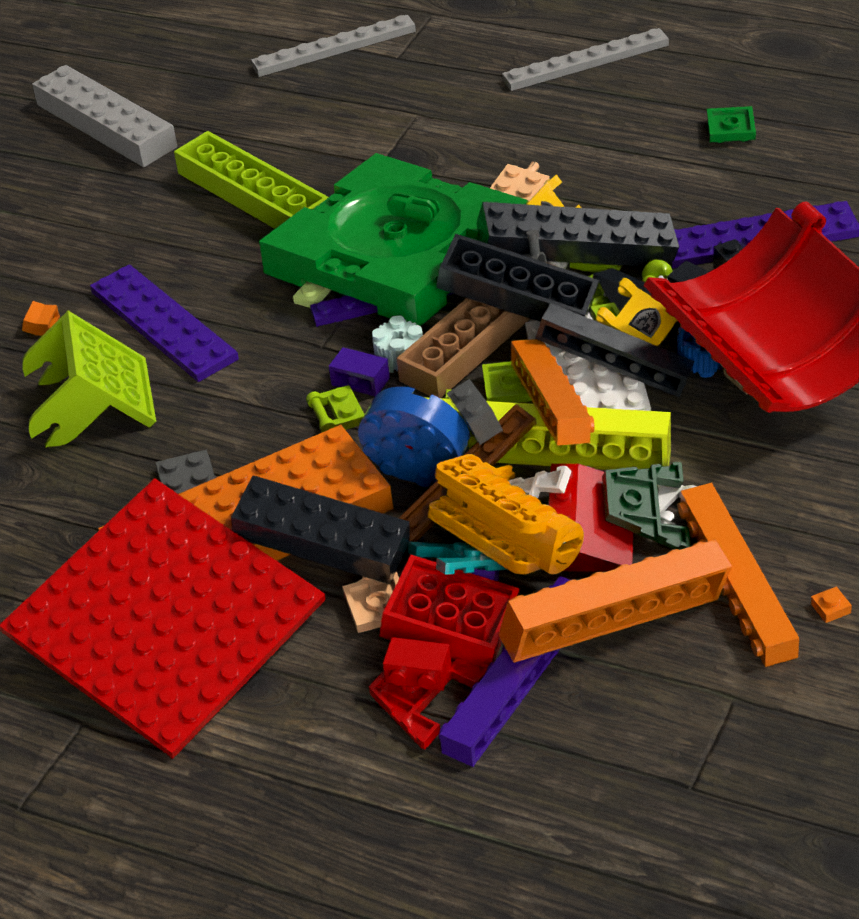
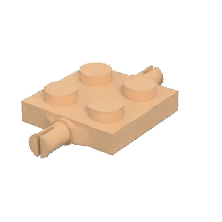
M531 162L527 169L507 164L490 188L529 201L544 185V182L550 179V176L536 172L539 169L537 162L535 164Z
M397 572L391 584L362 576L363 579L358 582L342 586L358 633L381 627L382 613L399 580Z

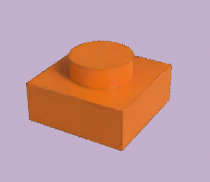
M837 586L811 596V605L825 623L851 613L852 605Z

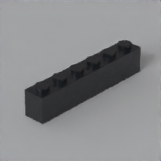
M550 303L541 319L535 338L677 397H680L695 362Z

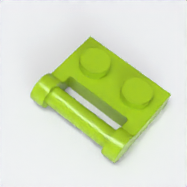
M350 385L323 393L314 391L306 397L309 407L313 408L320 422L319 428L321 432L342 425L345 430L357 427L365 415ZM329 404L336 418L335 420L328 417L323 407L324 405Z

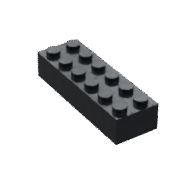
M455 233L440 266L436 288L541 322L550 303L587 317L595 298L599 280Z
M252 475L231 516L232 531L248 542L386 584H391L410 541V521Z

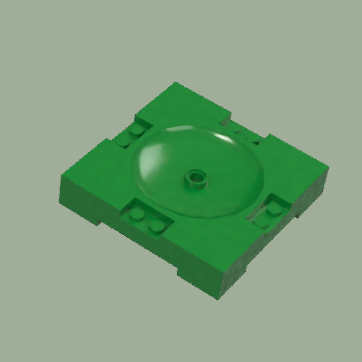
M375 153L335 183V193L313 210L306 207L302 208L259 241L264 274L300 287L306 282L314 283L377 306L378 314L387 318L402 316L406 322H415L416 325L421 326L447 304L446 295L450 292L438 289L436 286L440 266L455 233L480 241L476 223L482 202L527 204L528 200L471 182L463 188L458 185H452L439 179H433L432 170ZM403 193L436 200L440 203L441 208L430 223L391 214L388 210L387 202L393 194Z

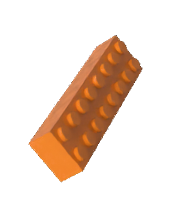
M712 540L705 543L698 542L682 550L674 549L665 555L655 558L647 557L641 562L631 565L623 564L608 572H596L590 577L581 580H570L564 585L554 588L546 587L537 593L527 596L519 595L508 601L498 635L513 663L716 601L721 594L732 565L717 541Z

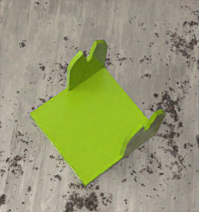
M67 311L23 357L22 369L25 377L42 367L43 363L47 361L52 363L46 368L40 378L39 385L58 383L69 376L29 419L28 427L31 439L50 428L51 424H59L46 441V447L68 444L110 405L149 428L156 422L146 358L70 311Z

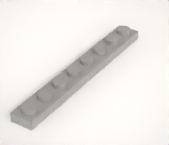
M400 15L391 20L379 21L370 26H362L356 30L341 32L335 36L320 38L314 42L302 43L293 48L281 49L276 53L261 55L258 58L251 59L252 67L259 77L416 32L415 24L408 15Z
M660 28L650 29L644 33L633 34L623 39L612 40L609 43L591 46L581 51H573L570 54L553 57L543 62L532 63L522 68H514L502 73L503 82L510 91L669 46V38Z

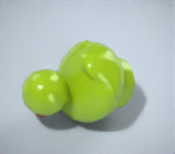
M652 260L642 271V281L646 282L648 277L658 278L659 276L667 279V276L673 272L672 268L663 260Z

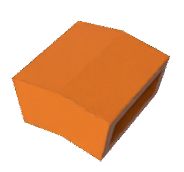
M33 301L23 320L22 331L43 336L60 318L57 305H45Z

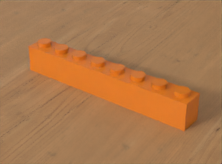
M537 339L511 341V365L557 446L590 443V433L594 432L595 429L594 418L588 414L586 405L582 404L580 395L575 393L574 386L570 385L568 376L563 374L562 367L558 366L556 357L552 356L550 348L544 342Z
M708 483L682 490L681 502L677 504L681 519L687 521L690 536L692 538L695 537L697 543L716 540L732 565L721 594L728 597L730 610L734 616H738L744 636H749L754 655L760 657L765 667L798 658L799 636L713 484Z

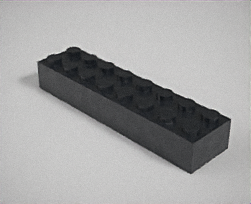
M482 202L476 223L480 242L520 255L530 253L526 232L538 230L540 252L545 254L547 261L645 267L652 260H663L672 268V261L674 262L679 249L669 213Z

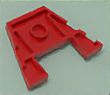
M463 659L451 661L446 684L451 679H454L472 688L486 674L489 664L481 663L480 666L467 664V660ZM384 671L369 686L370 695L420 748L425 750L439 735L440 724L420 715V713L441 690L389 684L385 681Z

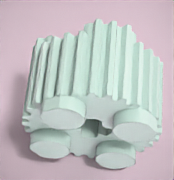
M402 316L391 317L388 323H383V326L380 325L379 328L372 331L375 356L388 359L389 372L394 373V369L398 371L396 358L423 336L422 327L416 325L415 322H406Z

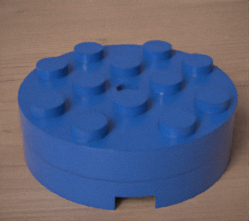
M391 387L385 389L374 397L360 422L358 436L363 452L386 475L416 482L421 487L432 486L437 481L435 471L438 463L463 456L468 451L469 429L463 418L453 407L431 394L429 399L413 394L415 388Z

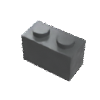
M470 379L447 393L455 410L463 418L468 429L479 444L484 443L503 431L492 408Z

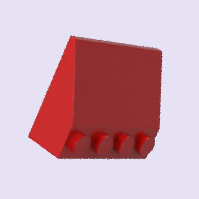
M551 464V472L557 471V467L567 466L571 470V474L564 493L549 492V506L554 508L557 514H563L580 524L584 532L583 543L577 557L564 571L608 572L623 564H633V532L605 521L602 485L604 472L581 464Z
M410 555L382 613L379 637L388 640L395 637L449 644L451 660L463 659L467 660V664L480 666L481 663L490 664L495 662L502 643L498 634L508 601L518 596L520 588L472 573H464L462 570H455L454 574H443L436 569V562Z

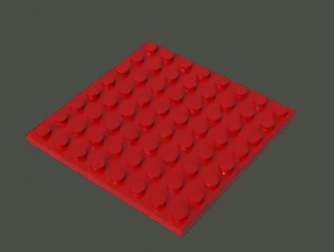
M154 478L0 624V632L168 756L174 758L325 601V593Z

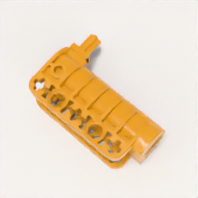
M473 454L463 455L437 464L435 478L439 484L448 490L447 496H442L440 500L430 503L428 517L432 521L516 574H529L540 569L549 574H557L564 571L575 560L583 543L584 532L582 526L563 514H557L551 506L542 505L538 498L526 495L525 491L520 487L512 486L508 481L515 478L511 465L495 468L486 462L482 463V460Z

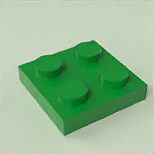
M752 106L707 109L710 142L723 143L725 141L744 142L756 140Z

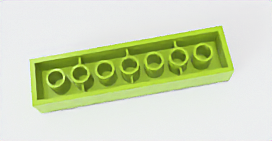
M209 131L174 151L178 174L274 229L302 208L306 207L313 210L329 198Z

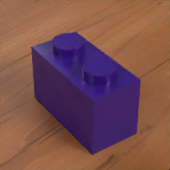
M342 347L329 365L331 385L337 387L350 385L352 391L376 396L390 379L387 358Z

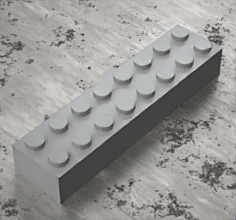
M67 65L59 67L56 71L32 83L38 106L142 167L149 165L177 148L172 124Z

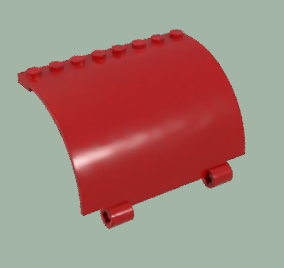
M807 201L798 204L794 208L791 215L792 219L780 208H775L759 233L739 253L718 268L697 278L676 283H670L665 278L648 277L643 285L651 293V297L660 302L666 308L665 311L681 323V328L689 332L696 339V343L704 347L711 354V358L720 363L727 370L726 373L743 386V391L753 396L759 402L758 405L761 409L770 413L773 411H800L821 405L843 394L859 383V267L820 232L826 224V218Z

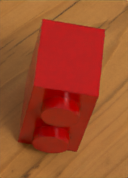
M392 637L383 662L386 683L443 691L451 667L449 644Z

